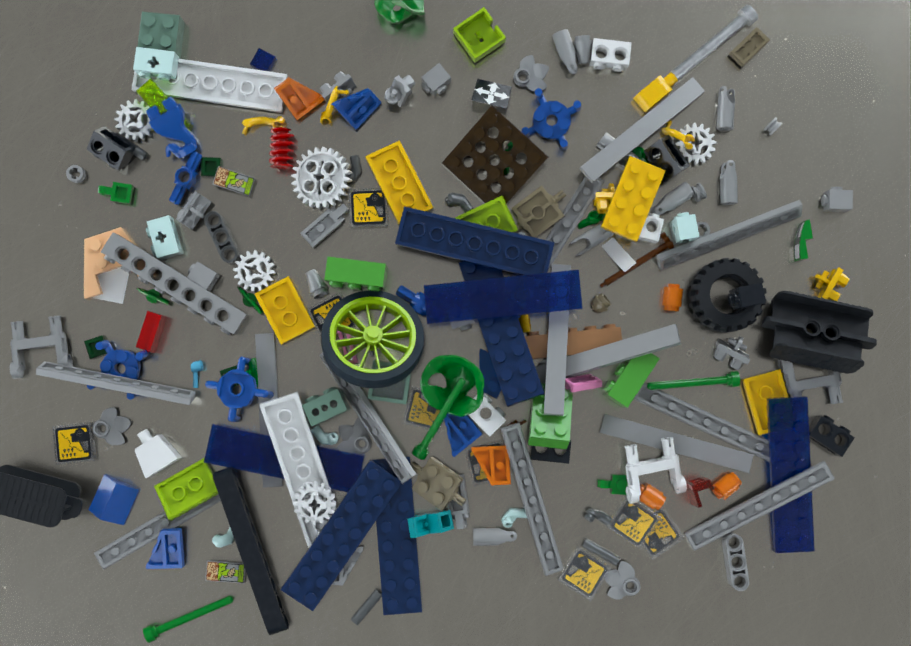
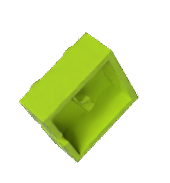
M485 7L453 28V34L474 63L506 42V37L498 25L495 26L494 30L492 29L493 19Z

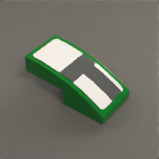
M810 219L801 222L798 227L794 246L795 262L808 259L806 241L813 239Z

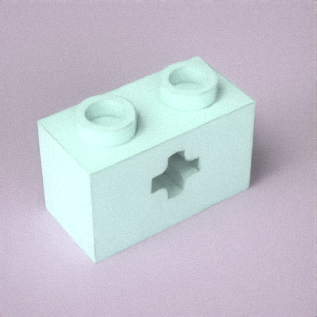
M136 47L133 70L139 77L150 79L151 76L158 77V79L163 81L176 79L179 56L174 51Z
M689 212L679 213L669 223L673 245L689 243L699 238L695 214L689 215Z
M167 215L147 221L146 233L149 239H152L151 251L154 257L165 260L183 254L173 217ZM163 235L167 237L164 238V242L160 241V239L163 238Z

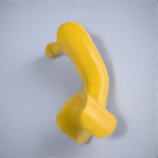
M338 86L334 87L326 111L321 113L320 123L323 124V119H327L329 124H331L334 109L332 103L337 101L338 94L348 95L349 90H338Z
M278 116L276 119L268 117L244 119L242 121L244 125L242 134L246 135L248 127L267 124L272 125L273 128L282 127L278 122L284 123L285 119L282 116Z
M671 120L667 122L666 127L661 129L662 134L665 136L669 135L683 141L686 149L693 148V145L689 143L690 141L695 142L693 135H684L675 129H671Z

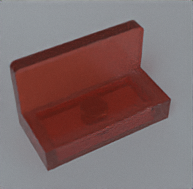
M698 477L686 481L687 494L691 505L697 508L702 507L698 491L713 487L711 480L705 477Z

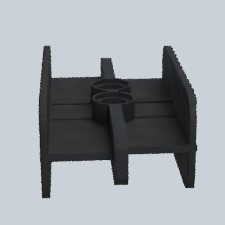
M780 291L773 297L770 303L773 306L772 316H766L762 320L761 325L764 328L775 330L773 349L769 353L772 358L849 374L858 371L864 366V361L861 359L862 349L870 350L877 345L876 339L868 337L869 319L874 313L872 309L799 294L797 292L794 293L792 291ZM806 328L810 329L812 331V334L809 333Z
M11 465L0 467V515L49 528L57 526L61 519L68 520L80 515L83 501L79 498L81 489L77 483Z

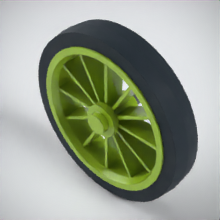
M361 291L344 297L328 312L322 326L321 347L329 367L344 381L364 388H383L400 382L415 369L424 348V331L416 311L403 299L383 291ZM369 309L382 310L376 326L371 324ZM365 310L368 327L366 328L353 313ZM385 312L396 317L382 329L379 328ZM349 317L361 331L341 323ZM400 322L406 328L405 331L386 333ZM340 331L356 338L336 340V333ZM409 337V346L407 347L389 340ZM360 344L345 356L338 349V347ZM385 347L405 354L397 361ZM366 348L359 367L348 361ZM377 349L393 365L381 369ZM368 355L375 356L377 369L363 368Z

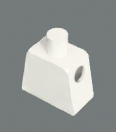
M148 429L137 434L142 445L135 448V453L145 478L152 477L182 458L162 434L152 437Z

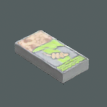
M218 166L212 185L249 197L255 178Z
M207 561L205 581L245 583L246 570L242 562Z

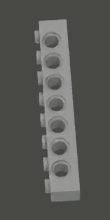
M114 232L101 250V253L105 254L104 259L113 264L118 262L122 265L121 269L129 274L134 272L139 275L137 279L145 284H148V282L155 285L154 289L163 295L165 292L172 296L170 299L179 305L181 303L188 306L187 310L197 315L199 312L205 316L203 320L211 325H214V323L220 325V330L227 335L231 333L236 334L248 316L243 311L204 289L185 275ZM123 250L129 252V256L125 260H122L120 257ZM140 260L145 261V268L142 270L137 268V263ZM156 270H160L162 277L156 281L153 274ZM173 280L179 283V287L175 291L170 289V283ZM190 290L195 292V298L192 301H188L186 298V294ZM207 300L212 303V308L209 311H205L202 307L203 303ZM223 310L228 313V319L224 322L219 319V313Z

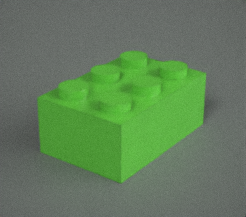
M327 256L324 280L334 288H342L343 285H346L351 290L361 291L362 288H367V290L381 291L385 290L388 267L384 263Z
M650 353L619 364L614 371L616 375L614 379L608 380L603 390L605 392L603 395L619 406L628 408L660 358Z
M541 383L542 388H543L544 393H545V384H544V383ZM565 389L563 416L543 415L545 394L532 398L528 445L567 450L570 442L573 392L570 389Z

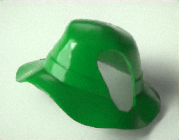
M424 0L374 1L377 12L393 24L402 23L413 14L425 15ZM396 5L400 6L401 9L394 11L393 7Z
M457 355L437 356L426 365L420 379L421 392L430 406L441 410L458 380L464 378L466 383L448 414L460 417L467 416L475 412L482 404L483 374L475 364ZM441 373L446 380V387L442 388L428 384L429 378L433 374ZM474 386L477 389L476 400L467 396V393Z

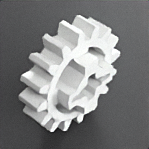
M135 99L134 104H132L128 100L126 107L122 104L120 105L122 111H116L119 117L114 118V120L119 124L115 127L128 140L133 138L135 142H138L139 137L144 141L145 135L152 136L150 130L153 129L149 124L150 119L146 112L151 106H146L147 103L144 101L139 103Z
M693 123L691 128L687 124L684 127L685 130H679L684 135L688 133L693 135L695 144H692V149H686L684 142L675 138L678 141L675 145L684 158L687 159L688 164L693 161L694 165H697L699 160L703 164L706 161L705 158L710 159L712 157L710 153L716 150L712 147L716 144V141L712 140L715 135L708 133L710 128L704 130V124L697 127L696 123ZM706 148L705 153L700 155L701 149Z
M254 250L252 255L249 251H246V257L240 255L241 261H235L238 268H233V271L238 272V274L234 278L240 279L238 285L245 284V290L251 287L252 292H255L256 288L261 291L263 290V285L269 286L268 281H274L271 275L276 274V272L271 270V268L275 264L269 263L271 258L269 256L265 258L264 252L258 255V251ZM251 259H255L254 262H252V263H249V264L246 263V262H248V261L251 260ZM263 263L266 265L267 273L263 270ZM248 267L251 268V269H252V268H253V269H257L258 272L261 273V275L258 274V273H257V274H255V273L253 274V273L251 272V270L248 269ZM243 270H245V272H246V277H245V279H244L243 273H242ZM263 279L261 282L253 284L256 280Z
M314 481L313 486L309 482L306 483V488L300 486V493H295L296 500L293 501V505L297 506L294 512H300L298 518L305 517L306 524L309 520H312L313 525H315L316 520H319L322 524L324 517L329 520V513L335 512V509L331 506H336V501L332 500L335 498V493L329 494L331 487L325 489L324 483L317 486V481ZM311 492L308 497H304L307 493ZM319 492H321L322 494H324L326 497H322V496L319 494ZM314 496L316 497L315 500L317 502L315 510L312 501L314 500ZM322 509H326L324 512L318 514V512Z

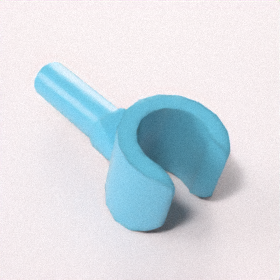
M201 360L191 364L193 388H198V371L204 370Z

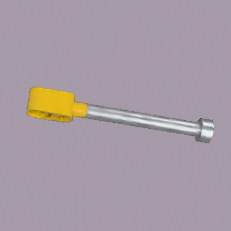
M745 5L738 11L739 16L667 76L663 78L660 75L633 98L634 101L645 113L648 112L673 90L671 88L672 85L745 25L751 26L758 20L756 11L750 5Z

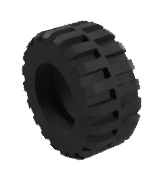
M722 258L702 267L694 275L695 278L689 285L691 290L688 292V298L691 301L689 307L693 308L695 319L698 318L700 320L699 323L703 326H708L709 330L719 331L720 333L747 328L748 325L753 324L757 320V316H761L763 312L761 308L766 303L740 308L734 313L726 314L714 307L710 298V290L713 283L720 278L733 279L740 287L764 283L763 278L757 276L759 272L755 268L751 269L749 267L750 264L746 261L742 263L740 259Z

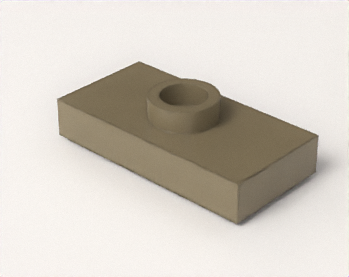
M756 27L729 55L743 67L770 39Z

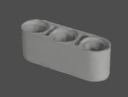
M730 532L722 537L727 581L734 589L744 591L749 586L744 542L739 535ZM735 537L736 544L730 547L729 539ZM739 557V563L736 566H732V559ZM741 576V584L735 585V578Z

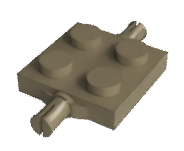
M541 185L511 209L519 221L516 224L518 231L514 233L524 228L532 237L537 238L564 218L565 215L559 209L557 203L566 196L564 191L561 190L552 196Z
M430 457L423 468L415 462L411 464L413 470L418 474L412 490L440 511H444L452 500L461 506L465 504L466 499L458 494L459 486L464 478L434 457Z

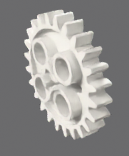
M315 147L314 153L308 150V156L301 155L303 158L302 162L296 161L299 167H293L297 172L291 175V177L296 178V181H293L291 184L297 186L293 191L299 193L297 198L303 199L302 203L306 205L309 203V206L312 208L316 205V208L321 209L323 205L324 208L329 209V203L332 206H336L335 200L342 202L340 196H347L344 190L351 189L347 182H352V179L348 178L352 171L346 170L350 164L344 163L346 158L340 157L341 153L338 151L334 153L332 148H329L327 151V148L322 147L320 151L319 148ZM316 164V170L311 172V167ZM334 165V171L329 173L330 166ZM314 183V189L309 191V186ZM332 184V190L327 192L328 185Z

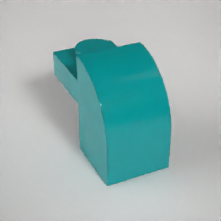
M451 510L427 512L407 519L411 538L454 529Z

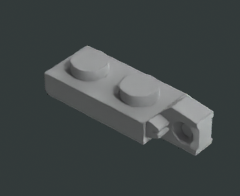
M344 203L337 209L335 207L327 209L300 234L314 248L345 220L343 216L350 210Z
M460 474L459 476L464 479L459 486L458 494L465 498L466 502L461 506L452 500L448 504V510H451L452 520H456L457 529L467 528V518L470 517L465 477L464 474Z

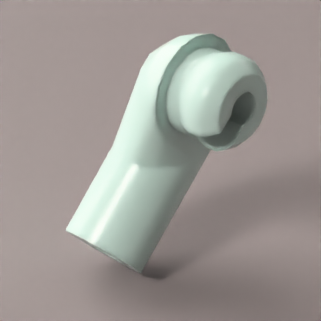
M319 425L311 429V432L322 445H334L339 439L338 434L335 432L324 433Z
M510 508L502 517L503 526L510 528L517 518H527L525 509Z
M230 527L226 534L215 535L212 538V543L218 548L230 545L234 541Z

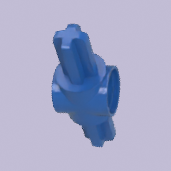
M193 151L186 165L181 166L176 171L174 181L176 186L169 198L170 202L179 205L186 190H190L195 185L198 174L195 171L202 159L200 153ZM189 174V180L182 182L183 175Z
M403 285L397 289L396 295L410 303V306L421 316L429 315L440 323H443L447 318L448 314L433 305L434 300L419 291L415 294Z

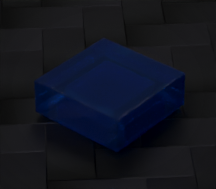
M258 48L250 65L258 70L270 71L276 57Z

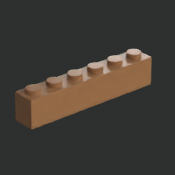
M615 324L604 325V329H596V326H587L583 331H577V328H568L567 356L622 340L621 327H616ZM548 330L547 334L539 335V331L528 332V336H525L532 359L547 358Z

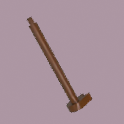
M665 232L661 233L662 245L635 261L636 264L626 272L621 269L605 279L600 284L601 288L605 285H610L664 250L673 249V242L670 241Z

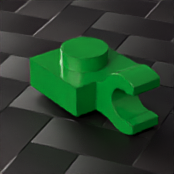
M113 182L112 187L99 185L98 193L104 196H111L110 201L131 205L134 186Z
M611 474V480L598 479L597 487L611 488V494L626 495V487H628L627 475Z

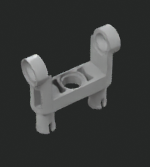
M61 316L48 317L51 332L49 336L30 339L25 338L23 321L10 322L13 337L10 342L12 353L10 374L13 379L23 378L24 370L26 369L24 350L55 346L57 363L73 367L72 357L68 354L66 334L62 330Z
M781 359L778 360L779 369H781L784 376L786 390L791 397L793 411L805 409L802 397L803 390L823 386L828 387L830 404L843 403L840 390L842 380L839 372L828 370L829 375L796 381L793 363Z

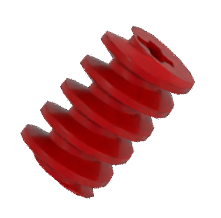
M276 127L270 129V132L273 134L270 137V140L273 142L270 144V148L273 150L269 152V155L273 157L269 159V163L272 164L271 168L288 169L293 167V165L288 163V161L293 160V157L288 156V154L293 153L294 150L288 147L294 145V142L289 141V138H293L295 135L289 133L291 131L289 128Z

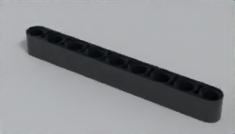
M232 466L213 472L215 486L266 630L269 635L289 629L288 619L236 472Z

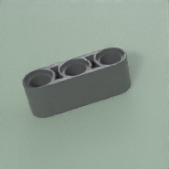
M216 211L208 212L205 215L204 221L221 259L230 265L236 264L235 261H240L241 254L224 217ZM218 217V224L211 225L212 218ZM221 234H226V241L220 243L219 236ZM229 251L235 252L232 260H228L226 257Z

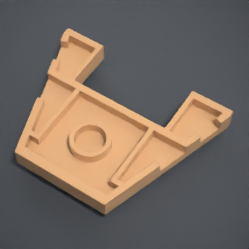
M122 227L84 239V299H90L103 294L97 275L122 266L118 262L113 264L104 259L105 254L101 253L112 233L114 232L134 244ZM123 250L120 254L122 260L127 259L129 256L127 250ZM144 260L138 261L137 268L139 270L145 268Z

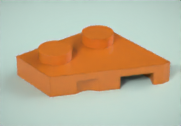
M290 77L274 88L296 120L324 101L321 94Z
M505 445L471 447V451L491 486L511 484L510 460Z

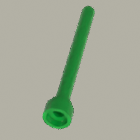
M733 371L720 377L649 382L647 388L649 390L716 384L739 387L740 375L738 371Z
M460 378L423 441L413 448L411 453L418 459L425 460L427 457L430 442L466 383L464 378Z
M225 597L158 627L152 625L143 628L144 637L148 643L157 640L161 633L231 604L233 597Z

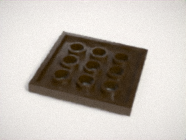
M491 105L445 158L442 164L484 203L503 196L506 204H508L549 156L498 109ZM492 127H496L499 131V135L496 138L489 136V130ZM506 140H510L513 143V148L510 151L503 149V143ZM481 141L486 144V150L483 153L478 152L476 149L477 143ZM520 153H524L527 156V161L524 164H520L517 161V156ZM494 154L500 157V163L496 166L490 162V158ZM466 156L473 158L474 162L471 167H467L464 164ZM507 167H511L514 170V176L510 179L504 175V170ZM480 169L487 171V178L484 180L478 177ZM495 181L501 184V190L498 193L494 192L491 188Z

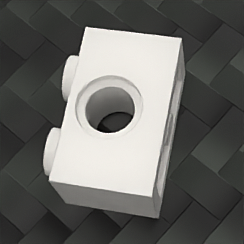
M484 393L482 404L469 416L490 437L506 421L504 419L506 414L499 407L495 409L490 404L492 400ZM485 407L491 410V416L487 419L482 418L480 415L481 409Z

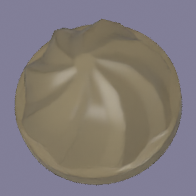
M604 293L596 294L591 301L592 309L597 312L607 311L611 302Z

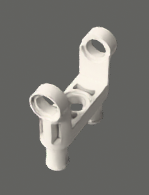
M673 437L661 438L664 454L662 457L639 461L636 444H631L630 447L629 445L624 446L627 457L625 465L628 482L626 496L630 504L640 501L639 475L669 469L670 482L673 484L675 492L679 494L687 491L685 478L681 475L679 456L675 454Z

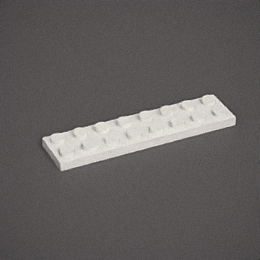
M179 59L176 79H170L169 81H163L153 76L150 79L142 78L134 71L132 91L282 113L284 102L274 88L286 80L288 75Z
M298 392L260 403V408L292 502L296 500L295 493H300L299 487L306 488L307 482L313 486L314 481H317V486L324 483L325 489L330 487ZM311 492L307 493L304 497H308ZM319 492V494H320L322 497H326L324 494H322L321 492ZM314 496V500L312 501L313 506H314V510L316 509V506H317V502H316V500H315V499H316L315 496ZM322 509L318 512V514L324 512L326 509ZM305 517L299 519L308 548L328 521L325 517L322 524L319 520H316L315 525L312 524V520H309L306 524Z

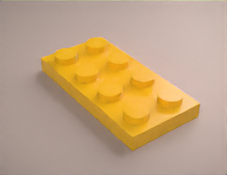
M400 140L365 156L399 225L404 206L426 212L433 210V206Z
M629 156L600 228L637 242L666 170Z

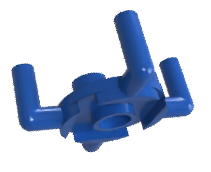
M537 88L535 95L540 106L533 115L534 126L530 128L524 127L522 132L527 137L538 133L541 137L549 140L557 139L561 148L566 150L568 142L564 135L568 132L571 125L570 115L581 110V102L577 100L569 108L558 101L547 102L542 89ZM549 116L557 117L558 121L555 125L550 126L547 124Z
M103 340L95 345L97 350L105 349L107 355L100 363L101 373L137 380L141 369L140 361L149 356V352L146 350L140 351L136 355L131 351L123 349L114 350L108 340ZM118 363H122L125 366L126 370L124 373L117 371ZM87 385V388L92 390L96 386ZM127 393V398L129 400H132L139 396L136 394Z
M240 357L237 369L226 373L218 382L206 381L205 383L207 388L216 389L223 404L230 407L228 413V420L230 422H239L241 420V416L236 414L237 409L249 406L255 396L272 398L274 396L272 391L257 389L255 378L244 371L245 365L248 366L251 360L247 357ZM235 384H240L241 392L235 395L232 388Z

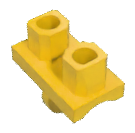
M609 183L608 189H601V192L595 193L593 206L597 207L599 214H606L616 190L613 183Z
M840 267L832 269L830 275L828 271L824 270L822 275L816 274L814 276V279L818 282L815 288L820 290L818 298L838 301L841 294L833 290L834 286L838 285L844 288L850 280L842 273L843 269Z

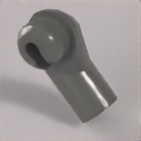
M359 155L350 156L351 168L349 170L352 171V174L348 175V178L352 179V182L362 172Z
M452 192L445 198L447 205L458 204L465 213L473 209L463 194Z
M589 508L584 516L589 522H593L596 518L605 525H608L612 519L603 511Z

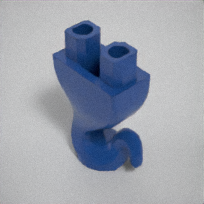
M172 96L162 101L167 111L161 114L157 106L154 105L147 109L146 112L150 119L149 124L157 134L185 143L183 147L175 143H170L166 146L167 157H170L171 152H173L180 159L197 149V140L185 126V113L181 104H177Z

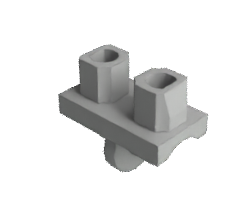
M340 71L334 77L336 83L333 86L325 83L320 87L321 95L327 104L336 86H338V90H349L348 95L338 94L337 100L353 93L352 90L357 86L349 74L345 75Z
M398 75L394 78L391 87L386 90L384 94L385 100L390 104L398 103L399 107L403 106L407 97L411 95V88L415 86V81L410 75L403 79Z
M195 191L189 196L184 208L178 212L176 220L193 230L200 218H205L203 214L212 202Z
M739 336L736 340L730 337L729 343L721 339L717 340L714 358L723 362L727 354L733 357L729 365L736 370H739L744 363L748 365L750 361L749 354L743 352L747 349V346L742 344L743 337Z

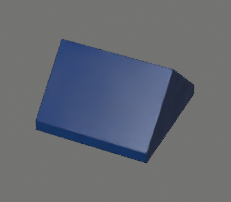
M104 474L89 507V511L100 520L125 525L140 489Z

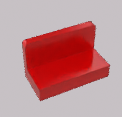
M147 311L136 348L156 353L167 320L166 316Z

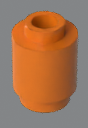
M668 284V287H664L662 301L664 310L679 312L683 297V289L680 288L679 284Z
M726 473L712 485L714 488L712 492L718 499L726 500L740 488L739 486L742 482L735 473Z
M649 483L640 485V501L652 509L659 510L666 500L663 492Z

